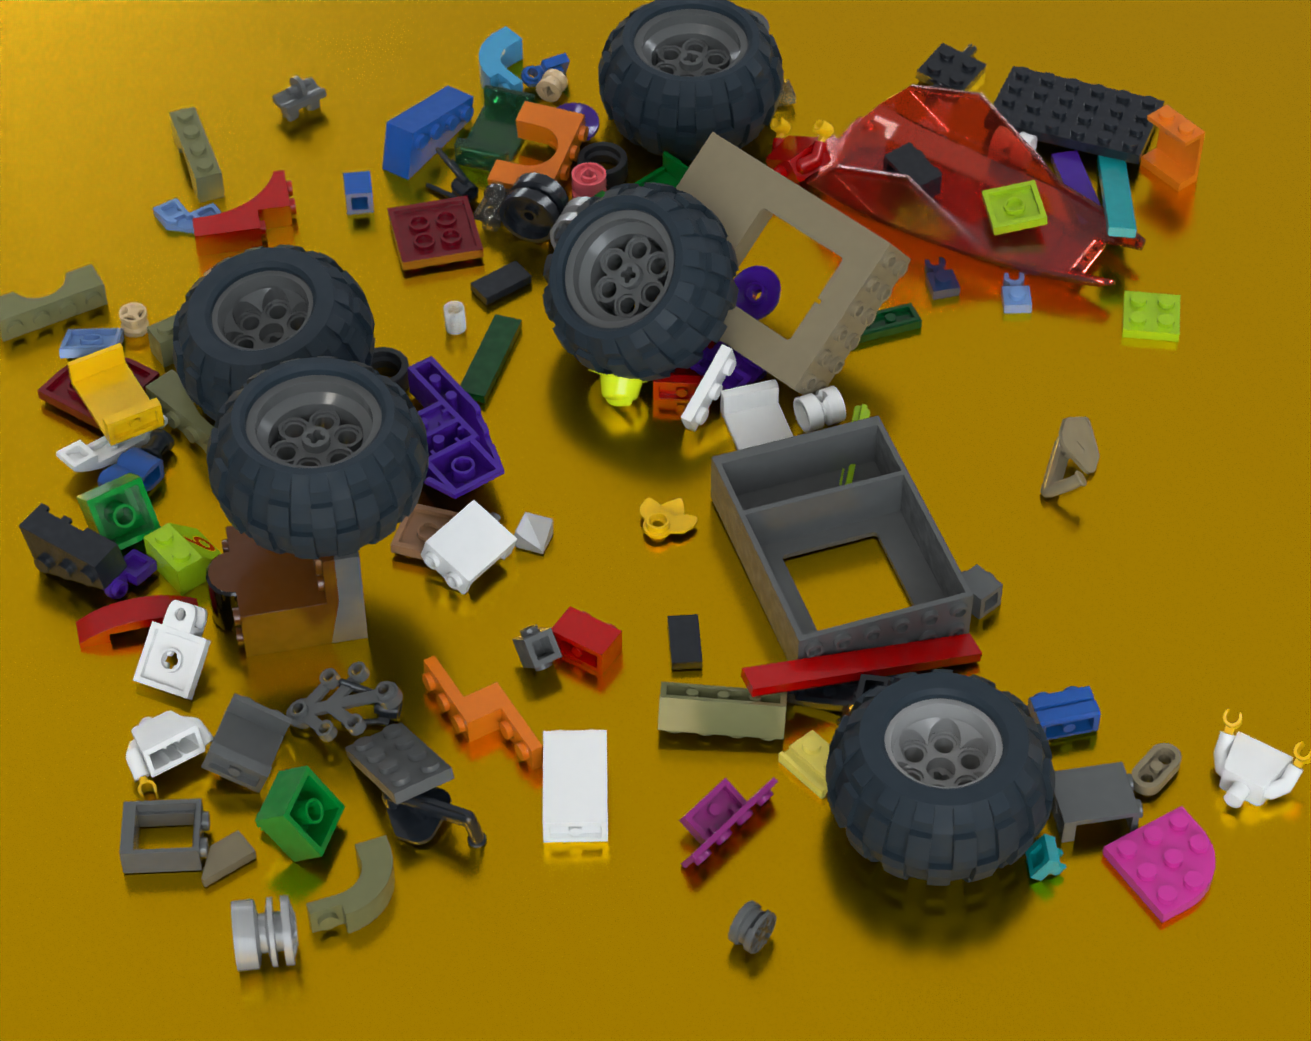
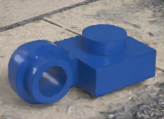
M562 53L543 59L541 65L525 67L521 73V80L526 86L534 87L537 86L548 69H557L565 74L570 62L567 54Z

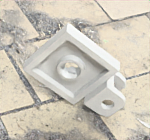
M173 600L168 606L163 623L152 621L133 681L192 700L211 644V640L202 638L208 617L207 610L190 603ZM175 652L178 663L172 669H169L170 663L166 662L167 656H173Z

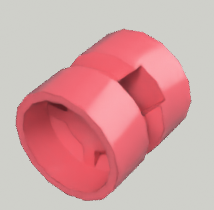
M585 162L574 167L572 170V199L582 196L593 197L602 190L606 191V170L603 166L593 162Z

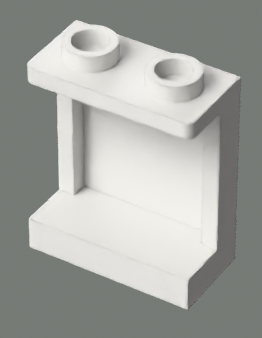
M473 500L425 542L421 557L429 568L436 570L445 578L447 584L452 589L458 590L464 595L469 591L471 584L500 558L504 560L512 553L517 538Z

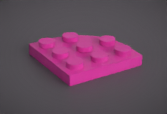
M1182 806L1109 843L1103 849V855L1162 923L1198 903L1207 893L1212 883L1216 862L1213 845L1205 831Z

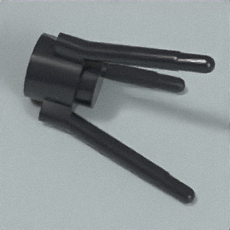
M437 147L435 149L457 178L451 183L452 193L430 183L426 184V188L447 198L467 195L469 203H471L477 197L479 188L468 179L453 159L450 160L441 148Z
M343 678L339 679V687L344 685L354 689L351 692L354 694L374 690ZM403 699L396 708L391 710L383 709L378 702L375 703L374 714L379 715V718L364 719L366 726H388L390 721L398 722L402 713Z

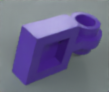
M132 549L123 557L127 568L104 590L105 594L112 599L122 598L128 590L127 582L136 586L141 584L157 570V561L136 549Z

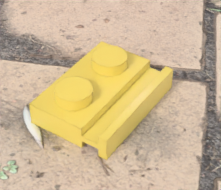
M811 730L791 744L787 751H781L778 761L817 796L823 799L828 792L825 778L830 744L815 731Z

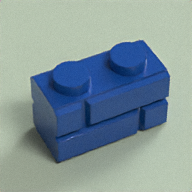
M1069 686L1060 692L1050 694L1039 692L1033 697L1028 698L1027 707L1029 708L1030 715L1036 724H1041L1047 740L1097 731L1099 728L1100 709L1096 700H1094L1090 686L1080 688Z

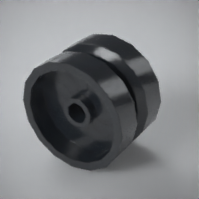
M536 172L525 173L517 178L500 207V218L504 226L521 240L531 243L545 242L550 239V230L568 204L569 198L564 188L549 176Z

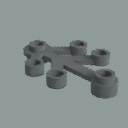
M355 662L348 669L349 677L347 680L360 684L368 679L370 672L363 662ZM328 668L320 674L319 680L321 683L307 698L298 699L289 706L286 716L292 718L290 725L299 729L310 727L322 741L329 742L336 737L337 728L330 720L322 721L317 716L330 714L342 723L351 735H360L366 729V722L359 714H351L345 709L378 702L383 709L391 710L401 703L403 693L394 682L389 681L379 683L375 690L353 695L349 694L354 689L341 685L327 701L320 702L330 690L339 686V679H341L335 669Z

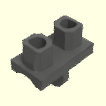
M295 75L290 78L291 86L273 95L272 99L273 103L280 108L282 115L288 121H293L298 118L299 109L305 107L307 110L313 111L320 107V99L327 95L326 89L319 87L312 77L302 80L299 76Z

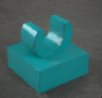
M1043 834L1025 852L1030 877L1042 881L1049 873L1059 875L1067 868L1066 864L1060 863L1059 858L1064 853L1060 848H1057L1054 836Z

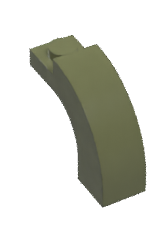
M386 835L355 844L357 865L361 874L351 888L342 893L306 903L312 933L330 930L337 925L345 924L349 934L365 927L384 911L392 897L395 886L392 850Z

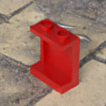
M711 341L707 347L712 349L714 342ZM678 367L675 369V372L670 373V377L653 380V400L690 401L704 376H701L691 368L684 369Z

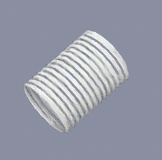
M459 301L446 303L443 308L446 331L450 334L463 333L466 330L464 305Z

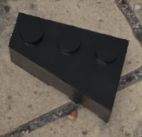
M41 503L19 525L37 569L43 573L53 574L66 580H73L86 586L105 590L127 568L118 544L89 528L82 531L71 525V518L64 515L60 519L49 513V506Z

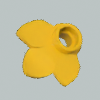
M647 498L640 506V515L644 519L643 531L648 537L653 539H662L670 534L686 533L693 529L698 521L696 516L684 515V504L681 498L661 505L655 500Z

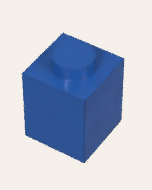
M370 171L343 173L347 215L373 213L374 204Z

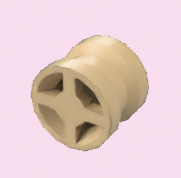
M548 69L538 82L536 91L545 101L555 102L566 89L568 80L561 71Z
M131 302L122 306L119 310V318L121 320V328L124 329V335L131 338L145 335L149 326L146 307L138 302Z

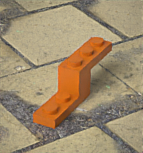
M435 655L423 660L425 672L422 674L423 683L428 691L433 690L440 709L443 712L447 711L449 713L452 725L458 734L463 733L470 743L500 729L506 740L511 739L516 754L521 761H526L532 770L543 766V745L497 682L464 697Z

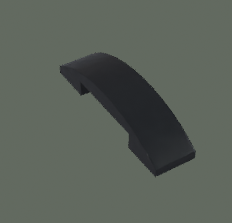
M861 674L860 680L787 691V702L823 710L851 711L855 701L871 688L886 686L888 680L892 677Z

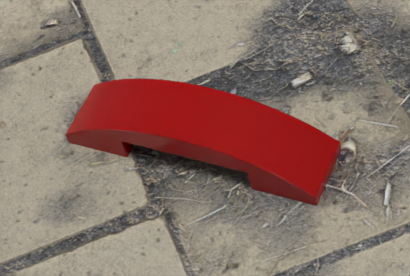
M179 595L145 596L120 601L97 609L76 621L80 648L111 643L110 634L151 627L152 621L162 624L168 606L173 600L198 606L197 598Z

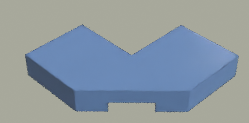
M177 198L153 207L154 216L166 230L194 234L192 218L222 213L214 203L189 213Z

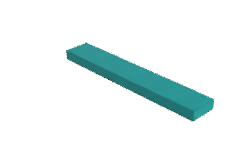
M1098 155L1097 165L1107 234L1113 237L1135 238L1137 227L1126 161Z

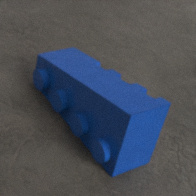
M446 86L386 123L382 169L409 180L437 153L435 150L437 147L442 148L471 120L474 113V96L451 86Z

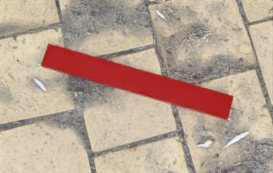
M967 633L742 668L741 678L750 695L755 697L860 680L861 674L889 676L981 661L982 652L971 634Z

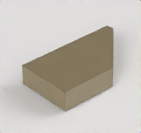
M239 830L210 846L201 877L202 884L205 887L257 858L256 851Z

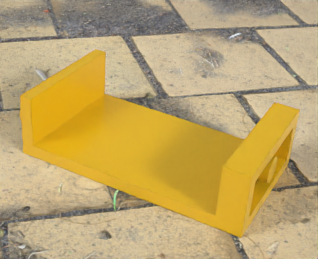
M121 343L67 362L71 384L111 446L165 425L161 403L157 397L149 399L126 364Z

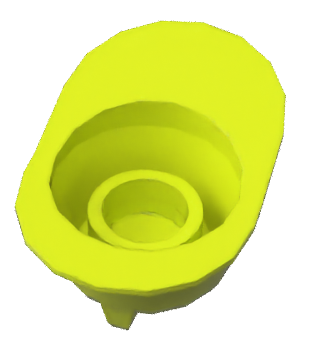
M588 369V371L600 375L601 394L610 405L616 407L630 406L634 400H637L642 383L648 382L640 379L616 377L617 375L598 373Z

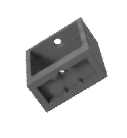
M202 798L123 802L119 852L123 873L202 870L203 857H208L209 853L208 837H204V831H210L209 811H204ZM194 825L192 847L138 849L140 827Z

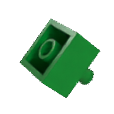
M127 473L76 496L88 528L117 543L120 550L144 540V536L161 527L143 481L138 475Z
M306 765L278 772L260 811L256 815L255 822L257 827H261L260 830L265 831L293 862L323 856L345 809V805Z

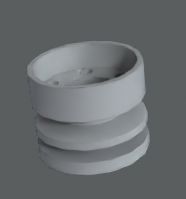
M280 895V911H274L272 897H266L265 913H258L253 899L231 901L233 943L238 972L260 969L262 953H269L273 967H279L278 952L280 951L285 952L287 966L295 965L296 952L299 946L296 914L290 904L289 895Z

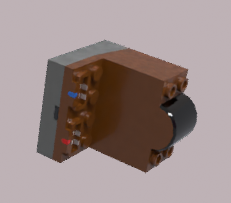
M234 526L226 527L227 539L221 540L223 553L216 556L209 563L206 569V583L211 613L215 623L224 630L236 632L238 646H245L246 657L368 638L358 551L341 557L333 555L319 557V559H302L288 552L278 554L256 545L254 539L249 538L245 533L240 534Z

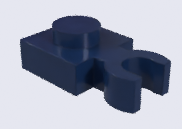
M939 257L938 265H932L929 259H925V282L933 300L960 295V285L953 269L945 270L946 261L943 257Z

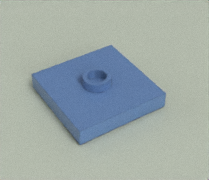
M68 329L59 348L60 359L80 358L115 344H122L124 329Z

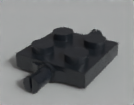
M942 43L917 70L916 79L930 87L924 94L927 100L933 101L939 93L961 100L986 71L987 64L972 57L977 52L975 45L972 47V44H969L963 52H960Z

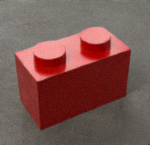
M571 606L551 628L562 656L602 675L622 652L621 630L612 624L602 622L587 612L579 611Z

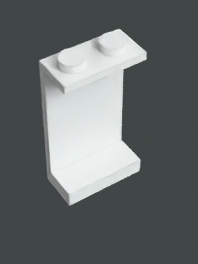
M776 379L721 390L720 411L737 450L793 437L792 431L778 403L779 385Z
M607 730L543 731V843L608 842Z

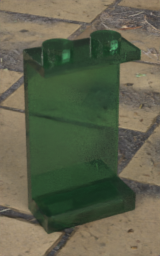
M485 85L484 106L467 139L457 138L454 144L455 162L461 166L486 171L492 170L497 159L512 162L523 141L517 135L516 118L524 101L535 103V94Z

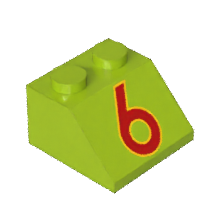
M167 523L144 536L147 556L157 561V571L181 596L209 580V566L213 559L222 554L197 528Z

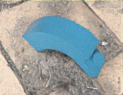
M507 26L490 35L480 48V82L484 91L490 97L500 93L503 98L516 106L523 102V81L506 68L523 59L522 38Z

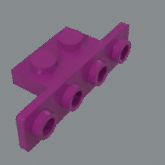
M775 777L764 784L747 801L724 778L679 821L701 845L681 865L686 868L694 862L699 866L712 854L708 848L714 842L720 846L733 834L729 828L735 822L741 826L754 814L750 808L755 803L762 806L774 795L771 788L778 782Z

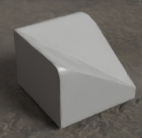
M525 512L515 530L514 535L517 538L515 547L543 554L554 534L553 520L548 517Z

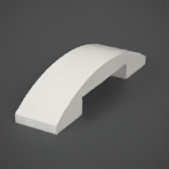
M163 415L164 423L166 425L168 423V418L165 415ZM153 430L112 446L105 436L88 445L78 440L58 450L56 456L74 472L101 469L116 463L119 456L134 446L141 448L143 445H146L150 440V434Z

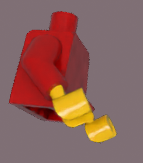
M782 117L780 121L776 118L771 120L770 128L777 133L776 138H773L772 152L766 157V163L771 169L794 183H800L832 160L826 148L828 143H825L826 139L830 138L834 133V128L830 123L820 119L814 123L813 131L819 137L788 135L784 139V136L791 130L789 122Z

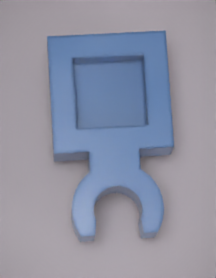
M1019 272L1018 280H1012L1009 278L1008 273H1004L1001 289L1004 313L1032 312L1030 286H1024L1025 275L1023 272Z

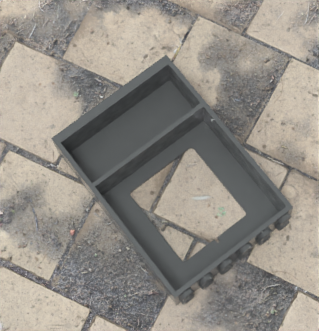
M879 415L712 457L711 499L787 661L969 633L974 595ZM856 464L852 483L845 485L849 465ZM845 468L842 485H839L842 469ZM876 536L912 606L817 631L783 559Z

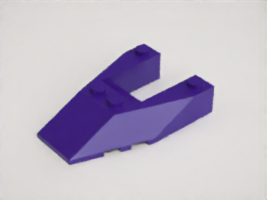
M432 356L407 367L409 392L424 407V409L418 411L426 429L429 455L428 471L424 484L456 499L503 475V465L496 447L490 438L487 424L481 415L480 406Z

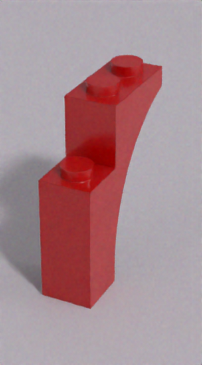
M284 170L273 171L272 177L265 188L243 205L223 213L192 218L197 255L206 256L244 251L263 246L262 237L267 236L266 229L293 226L291 215L296 214L295 199L289 198L293 196L291 180L286 181Z

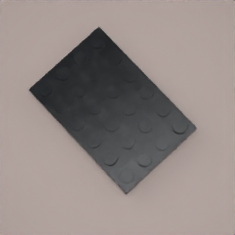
M1013 66L985 119L984 128L996 131L1002 125L1015 129L1017 134L1025 132L1037 136V141L1139 164L1155 129V125L1147 120V115L1163 107L1164 101L1152 96L1133 94L1126 90L1107 88L1101 84H1089L1075 78L1068 79L1048 72L1033 71L1027 67Z

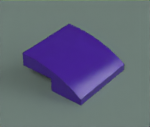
M719 341L712 349L707 347L703 351L704 358L690 368L704 376L721 345L729 346ZM732 349L736 358V366L733 373L725 377L722 383V390L758 383L767 375V371Z

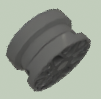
M749 901L744 904L735 916L728 932V939L736 945L742 944L744 950L750 954H755L761 950L770 938L777 916L770 910L763 911L761 905L757 902Z

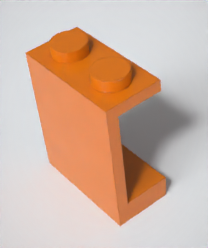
M1166 104L1147 115V120L1159 128L1157 147L1141 157L1140 165L1179 192L1197 181L1205 131Z

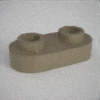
M1159 743L1153 746L1132 770L1134 790L1139 794L1147 796L1158 793L1179 770L1182 758L1180 750L1169 743Z

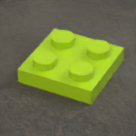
M1035 180L982 191V199L994 235L1048 224L1047 215Z
M1124 291L1122 337L1179 341L1180 295Z

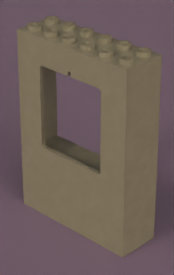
M712 132L678 183L676 189L689 193L718 217L728 235L726 240L734 248L738 267L773 214L842 258V262L818 296L821 303L814 302L790 339H785L737 306L733 310H728L723 322L728 327L719 339L802 395L812 393L815 395L817 390L829 387V383L835 374L842 370L845 359L851 350L858 346L860 337L866 327L874 322L876 312L882 303L889 299L892 294V288L898 279L907 272L911 259L885 239ZM666 265L661 269V273L665 270Z

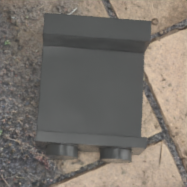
M234 693L201 768L260 793L270 774L272 763L283 737L292 722V718L285 716L278 710L258 704L249 697H243Z
M1123 762L1055 771V789L1051 812L1061 843L1074 841L1076 826L1125 818L1130 832L1137 829L1139 818L1143 817V807L1140 799H1135L1133 778L1130 773H1126Z

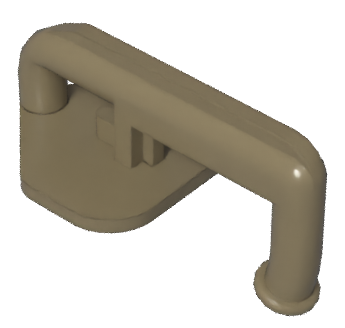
M1067 417L1062 420L1059 436L1054 443L1040 491L1043 497L1052 498L1087 485L1084 475L1078 470L1075 471L1073 476L1063 479L1069 458L1086 474L1093 473L1096 470L1099 451L1088 417Z

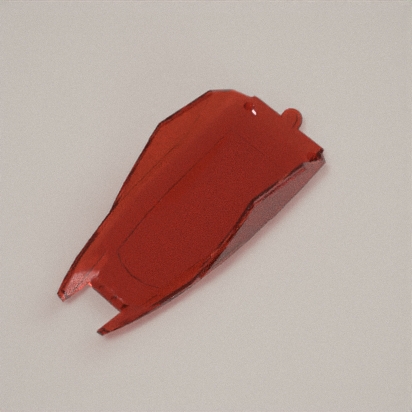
M911 84L882 101L864 117H858L838 139L834 135L826 139L825 143H828L826 148L832 160L805 179L807 184L838 202L915 237L968 256L1019 270L1024 274L1046 279L1097 287L1104 285L1112 286L1116 284V281L1113 279L1085 273L1104 250L1106 244L1142 250L1146 239L1137 231L1135 238L1108 236L1104 207L1062 183L1037 152L1001 115L997 108L979 92ZM911 142L917 150H921L924 153L926 159L933 166L940 170L942 174L940 194L931 198L909 175L884 172V155ZM1035 180L1047 215L1048 224L994 235L982 199V191Z

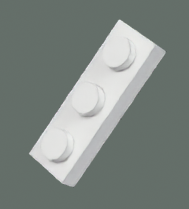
M723 344L719 348L681 416L685 428L695 432L699 424L703 425L706 421L711 402L719 398L725 377L730 376L735 369L736 358L732 348Z

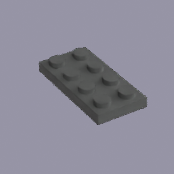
M402 723L388 725L381 732L370 737H361L354 744L345 747L348 759L395 804H400L455 779L452 767Z

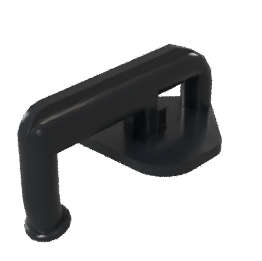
M435 787L400 804H395L382 792V801L387 809L394 833L398 839L417 845L425 844L435 836L443 820L465 827L468 833L467 840L471 847L481 848L486 844V835L475 814L470 810L452 805V799L446 790Z

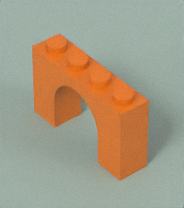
M524 101L516 118L518 138L549 145L556 153L548 161L533 166L497 159L487 178L491 197L505 200L517 178L525 173L536 172L547 175L562 186L563 182L567 181L570 176L572 162L577 161L581 143L587 140L589 127L585 123V114Z

